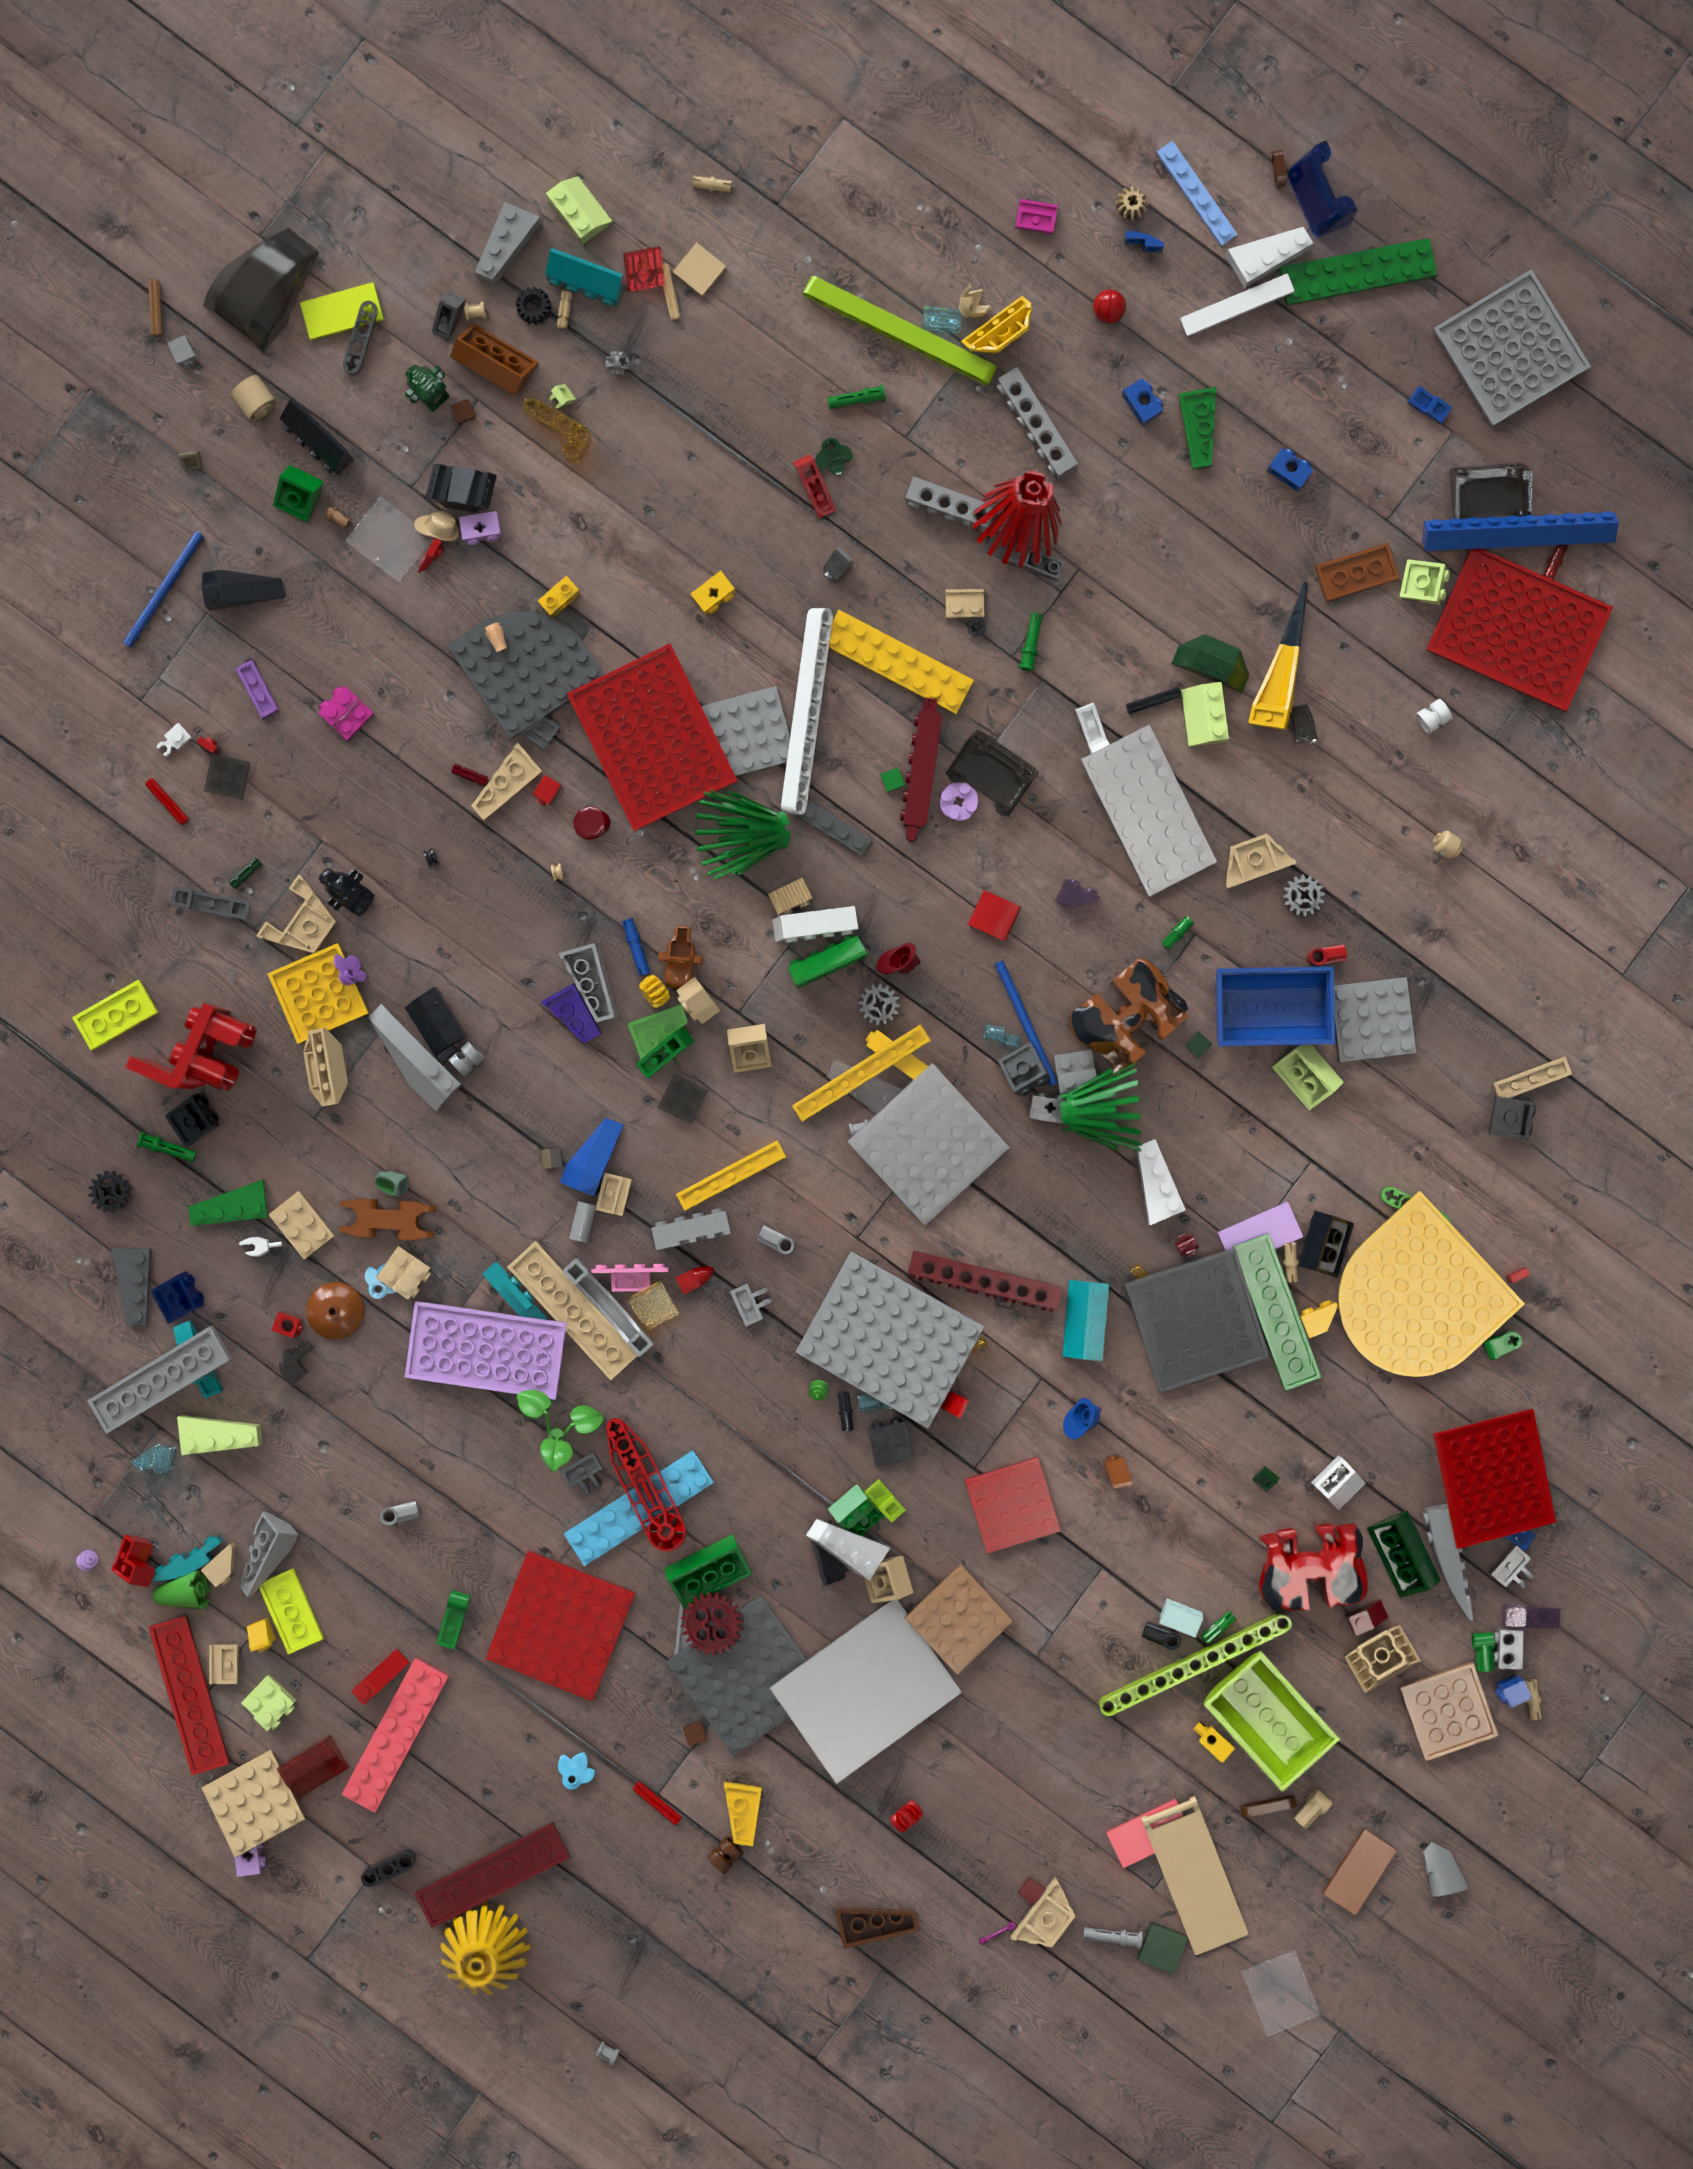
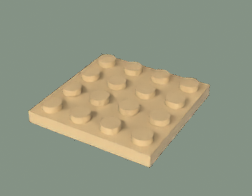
M273 1750L265 1752L202 1787L235 1858L306 1820Z

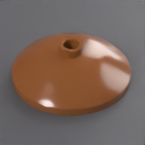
M342 1282L326 1283L318 1287L310 1296L306 1309L307 1319L312 1329L320 1336L333 1340L343 1339L352 1335L360 1327L364 1318V1303L360 1294L350 1285ZM331 1308L336 1309L335 1315L330 1313Z

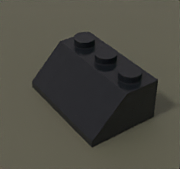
M437 987L431 988L405 1007L435 1057L450 1045H455L468 1037Z
M1314 1211L1308 1233L1305 1237L1303 1250L1299 1257L1298 1266L1338 1278L1354 1223Z
M831 1520L824 1521L828 1524L836 1526V1523L832 1524ZM811 1540L823 1587L845 1579L846 1572H849L848 1567Z

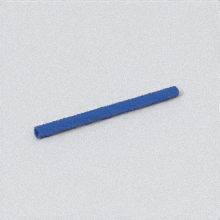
M197 531L194 533L123 641L124 644L130 648L133 646L204 538L202 534Z
M1002 960L995 964L996 969L1029 1042L1031 1041L1034 1044L1040 1059L1045 1063L1051 1076L1047 1081L1049 1086L1058 1083L1006 965Z

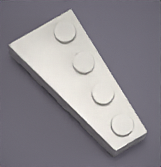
M855 906L781 915L772 920L776 942L786 941V943L797 942V939L802 938L805 941L816 939V936L822 935L823 938L834 937L835 933H841L842 936L851 935L854 930L858 929Z
M816 1519L806 1535L857 1575L868 1580L871 1579L890 1547L818 1519Z

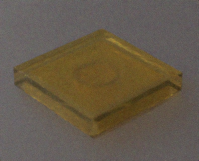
M662 1281L627 1298L645 1332L679 1315Z

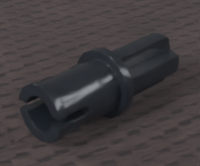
M841 1392L838 1394L840 1408L838 1414L841 1417L842 1431L854 1430L850 1396L848 1392Z

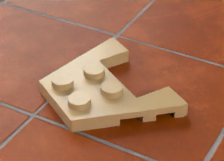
M298 874L289 887L290 890L305 899L297 913L283 932L265 922L256 936L316 953L337 922L305 879Z

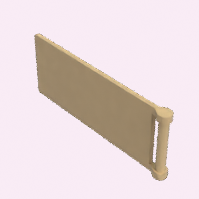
M1193 1796L1189 1798V1801L1148 1817L1145 1815L1141 1819L1195 1955L1244 1937L1248 1935V1931L1197 1800ZM1190 1808H1193L1195 1811L1151 1829L1150 1824Z

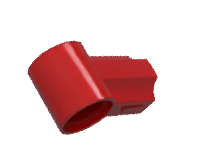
M1344 944L1316 948L1307 954V962L1313 967L1347 961V951ZM1315 952L1320 954V962L1314 961L1313 954Z

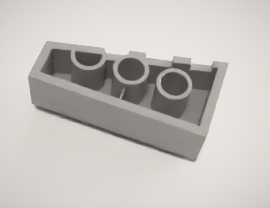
M504 202L475 270L477 279L495 286L508 270L515 257L517 258L524 245L530 241L534 232L542 225L540 217Z
M593 943L558 953L567 971L572 976L577 989L582 994L596 1023L619 1018L600 945Z
M718 1208L711 1210L712 1214L705 1216L704 1212L692 1214L693 1218L687 1220L683 1216L674 1218V1223L667 1224L666 1221L655 1223L656 1227L651 1229L656 1250L731 1234L732 1230L728 1212Z

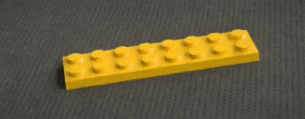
M841 610L837 611L832 621L829 649L924 699H937L938 706L955 715L957 714L974 682L973 679Z

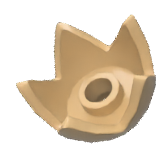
M969 284L960 297L959 310L966 318L983 317L992 307L979 305L983 289L969 292L972 287Z

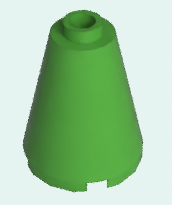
M200 1570L193 1571L157 1586L153 1592V1599L159 1606L204 1609L209 1603V1599H206L207 1593H210L208 1579L203 1573H200Z

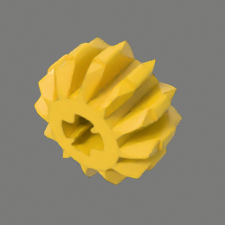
M655 975L646 977L639 984L642 994L654 1008L663 1006L670 999L668 990L665 988L666 986Z

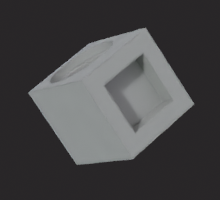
M185 335L168 343L181 369L190 368L195 362L199 361L190 341Z

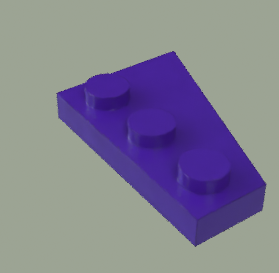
M575 983L541 1001L583 1043H587L602 1034Z

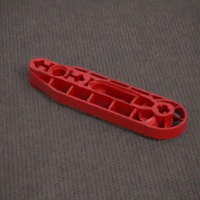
M619 1418L611 1419L606 1425L611 1463L650 1543L660 1551L669 1552L678 1549L686 1539V1525L648 1446L623 1420ZM614 1424L620 1425L618 1431L622 1435L625 1434V1436L620 1437L618 1432L612 1430L615 1428ZM627 1440L629 1447L623 1451L620 1447L621 1442ZM639 1440L645 1447L647 1454L641 1456L634 1442ZM616 1451L623 1463V1466L617 1468L614 1462L613 1453ZM631 1453L632 1459H637L635 1467L629 1465L632 1462L630 1456H624L625 1454ZM648 1456L656 1470L652 1473H649L643 1461ZM623 1469H626L632 1482L627 1486L619 1472ZM658 1474L664 1489L657 1490L652 1479L653 1475ZM645 1481H648V1483H649V1485H650V1487H651V1489H652V1491H653V1493H654V1495H655V1497H656V1499H657V1501H658V1503H659V1506H656V1505H655V1503H654V1501H653V1500H654V1497L652 1496V1494H651V1492H650V1490H649V1488H648V1485H647V1483H646ZM639 1484H641L649 1502L651 1501L654 1508L650 1509ZM634 1486L640 1498V1501L634 1503L628 1491V1488ZM664 1491L667 1492L673 1505L669 1508H666L660 1496ZM641 1503L649 1517L644 1521L636 1507ZM674 1508L677 1515L674 1513H669L668 1511ZM660 1509L662 1510L663 1513L654 1516L653 1513ZM660 1516L662 1517V1519H663V1521H664L663 1524H661V1522H660V1520H659V1517H660ZM675 1517L678 1518L674 1525L671 1524ZM648 1521H651V1522L649 1523V1525H648V1530H647V1528H646V1526H645L644 1523H646V1522H648ZM665 1527L667 1529H671V1532H669V1537L668 1535H663V1533L665 1532Z

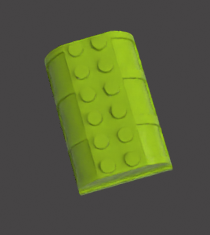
M1261 1651L1247 1657L1210 1691L1203 1703L1282 1792L1340 1740Z

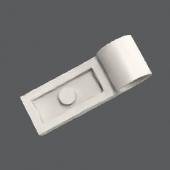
M1091 703L1076 709L1075 711L1090 753L1109 745L1095 704Z

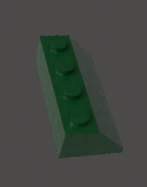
M1408 1511L1392 1515L1367 1528L1400 1598L1428 1591L1441 1581Z

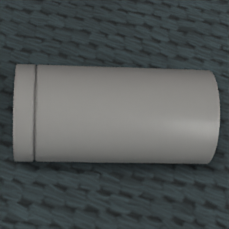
M578 1201L569 1239L588 1243L596 1205Z

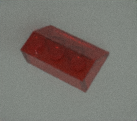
M328 1735L280 1764L277 1771L286 1786L301 1798L350 1767L331 1735Z

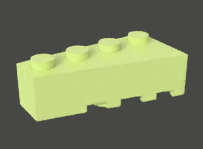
M188 1415L177 1417L181 1455L254 1447L263 1444L261 1425Z

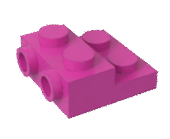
M344 685L342 688L339 686L333 691L332 695L334 697L329 702L325 700L321 703L318 713L349 741L374 713Z

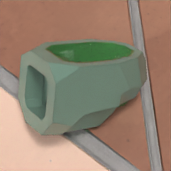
M381 1171L375 1176V1185L388 1195L400 1197L409 1187V1178L404 1174Z

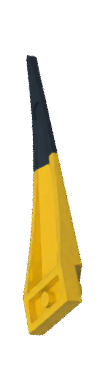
M1306 581L1302 585L1275 657L1252 704L1248 721L1250 725L1282 730L1287 729L1293 706L1308 585Z

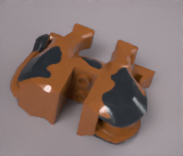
M1138 958L1109 982L1127 1003L1116 1011L1118 1015L1115 1014L1099 993H1096L1070 1014L1073 1036L1081 1044L1101 1053L1112 1064V1074L1134 1064L1147 1053L1131 1038V1035L1140 1028L1144 1021L1150 1020L1152 1024L1156 1023L1158 1029L1157 1036L1162 1040L1189 1017L1185 1013L1188 1010L1185 1000L1170 989L1160 970L1145 958ZM1124 1054L1127 1055V1057H1128V1062L1125 1061V1055H1124Z

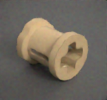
M484 302L473 305L465 303V317L467 321H470L471 318L486 319Z

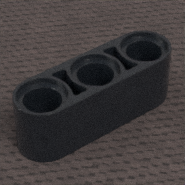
M407 1849L368 1866L361 1875V1882L366 1887H373L409 1871L416 1862V1854L412 1850ZM402 1857H409L411 1863H403ZM384 1865H391L393 1872H387ZM368 1872L373 1873V1874L375 1875L376 1879H375V1880H370V1879H368L367 1873H368Z

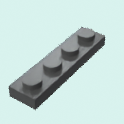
M809 800L807 801L805 813L797 815V817L860 856L864 854L872 839Z

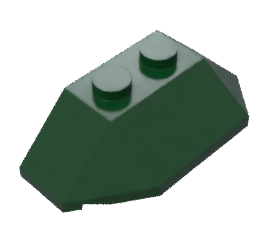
M1206 634L1179 645L1171 663L1211 681L1222 682L1223 686L1240 693L1243 692L1249 677L1241 650Z

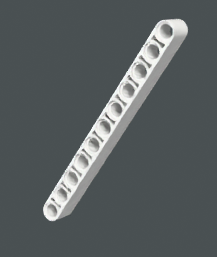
M811 608L807 614L781 809L785 814L802 815L807 808L833 614L829 608Z

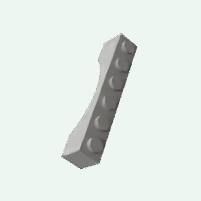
M579 1258L573 1260L562 1270L569 1280L606 1317L639 1357L655 1343Z

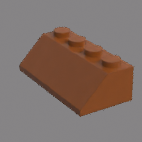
M474 323L456 338L450 355L459 364H463L473 370L474 373L483 376L491 383L500 386L506 392L515 396L525 387L539 363Z

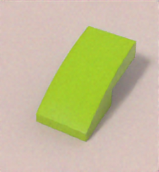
M880 1479L865 1490L867 1496L891 1523L906 1511Z

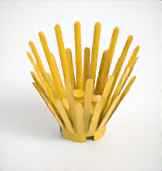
M483 1902L478 1929L477 1911L467 1910V1937L462 1917H453L459 1944L451 1929H444V1935L455 1954L444 1943H441V1950L455 1964L441 1959V1963L457 1972L446 1975L449 1979L462 1980L457 1986L459 1989L462 1990L466 1986L471 1989L473 1995H477V1987H479L483 1992L492 1995L493 1992L485 1984L498 1989L508 1988L507 1985L494 1980H516L519 1974L500 1972L527 1965V1961L524 1958L505 1963L530 1950V1944L525 1946L524 1942L508 1950L527 1933V1928H523L519 1932V1929L516 1927L503 1940L518 1919V1915L514 1914L507 1923L508 1918L504 1916L497 1926L505 1908L504 1905H499L491 1923L493 1911L487 1912L488 1902ZM478 1961L482 1966L478 1967L473 1962Z

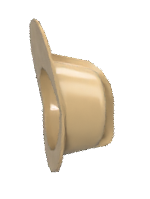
M438 511L427 516H421L414 523L416 531L426 536L443 541H453L459 537L460 531L456 526V520L448 512Z

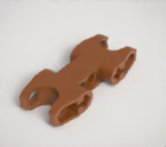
M359 1198L340 1201V1206L352 1208L357 1215L356 1222L352 1226L339 1227L340 1233L356 1237L376 1238V1228L397 1230V1239L401 1240L434 1238L435 1232L425 1231L419 1227L418 1218L424 1212H436V1206L417 1201H399V1210L378 1209V1199Z

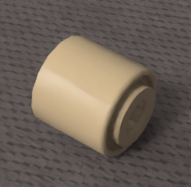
M253 375L243 380L230 394L231 398L250 421L263 418L271 412L276 404V398L258 375Z

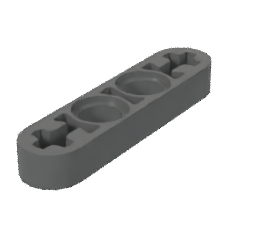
M364 301L357 315L343 361V368L349 374L354 375L360 371L378 314V308L372 301ZM372 305L371 308L374 310L368 316V319H372L371 323L361 319V316L366 317L367 312L364 308ZM361 323H366L369 327L368 332L365 334H361L358 331V326ZM361 342L363 344L362 351L354 352L352 348L353 343ZM350 353L355 356H361L359 360L355 358L354 364L357 365V368H353L352 371L347 366V363H351L353 359L352 356H349Z

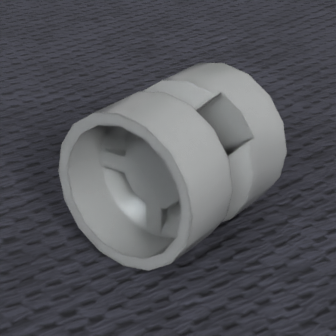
M467 1041L460 1048V1052H455L449 1058V1061L464 1077L473 1070V1065L478 1066L485 1059L470 1041Z

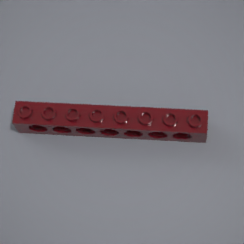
M914 1250L908 1273L911 1274L913 1279L922 1280V1277L930 1279V1283L941 1285V1282L949 1283L948 1287L959 1289L962 1286L966 1287L967 1292L978 1294V1291L986 1292L985 1296L997 1299L998 1295L1005 1297L1004 1301L1011 1303L1019 1300L1023 1301L1024 1306L1034 1308V1305L1042 1306L1041 1310L1053 1312V1309L1058 1310L1063 1291L1061 1286ZM926 1263L934 1265V1271L930 1274L925 1273L923 1270V1266ZM946 1267L953 1270V1275L950 1278L942 1276V1270ZM964 1272L971 1274V1280L968 1283L961 1281V1275ZM988 1277L990 1279L989 1286L981 1287L979 1284L980 1279ZM1002 1281H1006L1009 1285L1008 1290L1005 1292H1001L998 1289V1285ZM1025 1286L1027 1294L1022 1297L1018 1296V1287ZM1040 1290L1046 1293V1298L1043 1301H1038L1035 1297L1036 1293Z

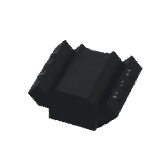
M434 464L425 499L440 503L444 508L472 513H477L478 510L489 509L497 475L468 468Z

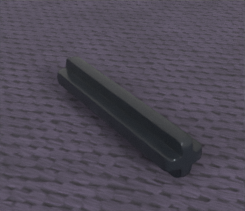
M1177 687L1127 703L1126 709L1129 714L1178 699L1182 696L1180 688Z

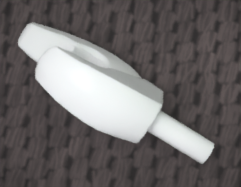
M251 1237L239 1242V1245H255L254 1251L245 1253L251 1257L263 1256L270 1252V1248L282 1246V1242L269 1243V1240L261 1237Z

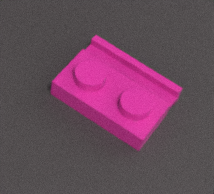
M1020 199L1015 228L1053 234L1058 205Z

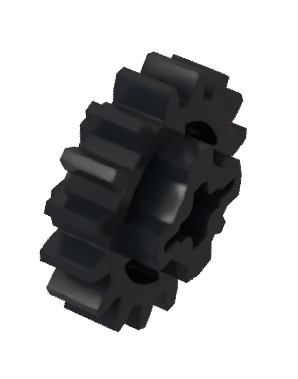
M104 1171V1176L97 1174L98 1180H91L94 1186H89V1189L93 1190V1192L88 1194V1196L94 1197L91 1203L98 1204L96 1209L104 1207L103 1212H108L109 1208L111 1212H116V1207L121 1210L123 1209L122 1203H129L126 1197H131V1194L127 1193V1190L132 1188L126 1186L129 1182L128 1179L122 1180L123 1174L116 1176V1171H112L111 1175L109 1171ZM106 1179H113L109 1184L103 1182ZM106 1188H112L111 1192L113 1195H108L109 1192ZM111 1199L117 1201L112 1205L107 1204Z

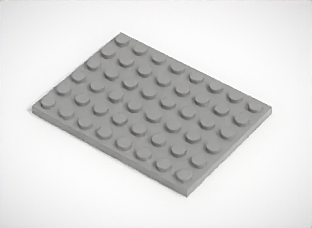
M851 1251L799 1344L796 1353L926 1428H930L985 1326Z

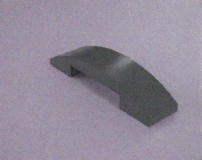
M174 886L170 905L247 920L251 901Z

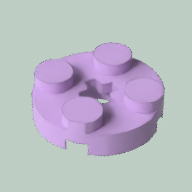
M956 782L950 784L944 789L940 798V808L943 814L955 821L969 819L976 811L978 805V796L975 790L967 783ZM956 797L964 799L961 807L958 804L954 805Z

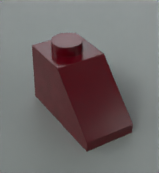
M1381 1599L1345 1614L1352 1632L1356 1636L1375 1628L1388 1618Z

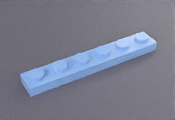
M1171 141L1159 149L1156 155L1220 247L1235 238L1237 233L1174 142Z

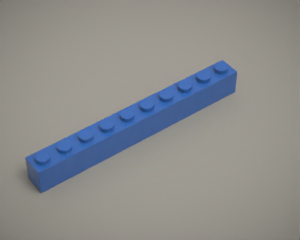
M1609 511L1603 513L1585 512L1583 514L1566 513L1564 515L1547 514L1543 516L1527 515L1500 518L1433 519L1431 521H1424L1422 543L1425 551L1616 542L1619 521L1615 513Z

